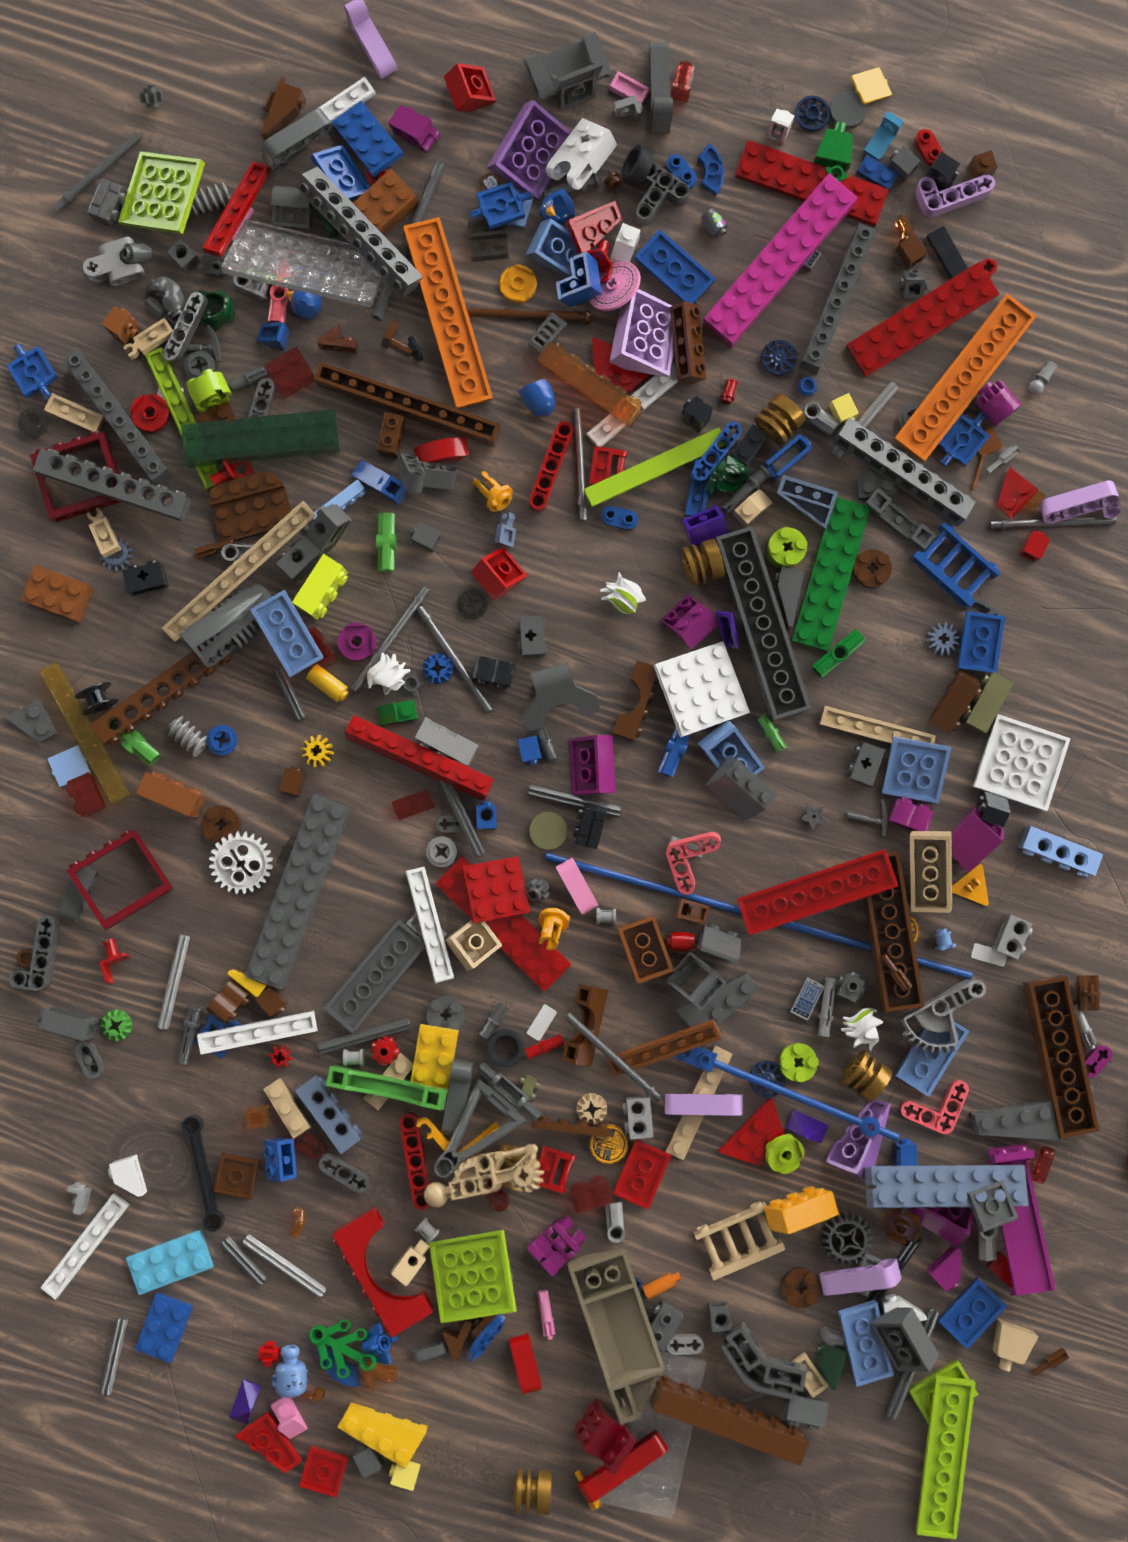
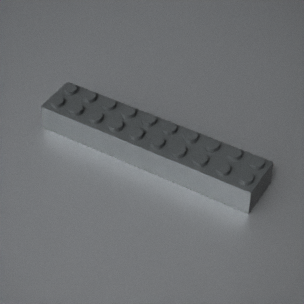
M753 526L716 537L715 541L724 564L725 578L771 721L773 722L810 710L811 706Z
M313 793L247 969L246 977L281 990L286 988L352 807Z

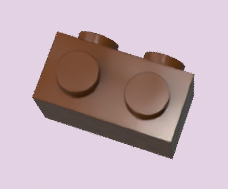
M114 306L102 323L108 333L124 345L131 343L134 340L133 337L138 335L140 330L136 324L137 320L123 307L119 309Z

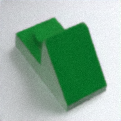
M415 700L400 703L391 702L377 707L380 726L418 719Z

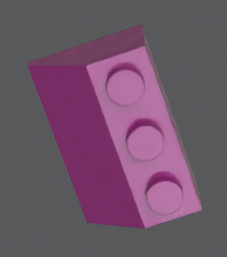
M613 735L569 738L572 795L616 793Z
M971 1207L908 1208L909 1212L921 1218L920 1223L924 1228L957 1246L970 1235L974 1216Z

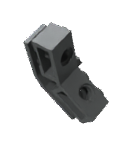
M331 504L327 507L322 506L316 512L317 517L299 531L303 538H298L294 541L292 548L288 552H283L278 557L277 565L294 582L299 579L302 580L316 566L323 554L327 556L332 551L352 522V519L337 504ZM303 556L300 562H295L297 557Z
M744 1321L727 1332L721 1349L746 1385L758 1392L796 1400L797 1390L802 1392L804 1390L807 1373L806 1364L767 1356ZM753 1370L764 1377V1381L758 1380L748 1372Z

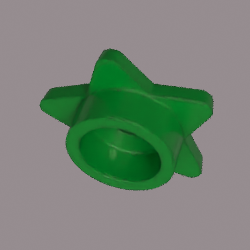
M841 164L832 168H825L827 174L830 173L840 183L849 177L844 173Z

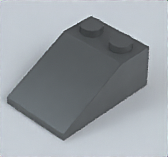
M710 923L708 927L703 925L696 947L702 951L738 963L741 948V939L737 938L738 934L729 930L723 933L719 931L720 927Z

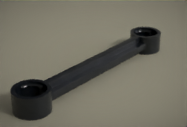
M194 1114L188 1116L183 1121L182 1130L190 1137L207 1214L203 1219V1225L206 1230L216 1232L224 1225L225 1216L217 1209L201 1136L204 1121L199 1115ZM191 1118L199 1122V1129L196 1132H192L187 1128V1121ZM212 1214L217 1215L220 1218V1225L218 1227L210 1226L208 1216Z

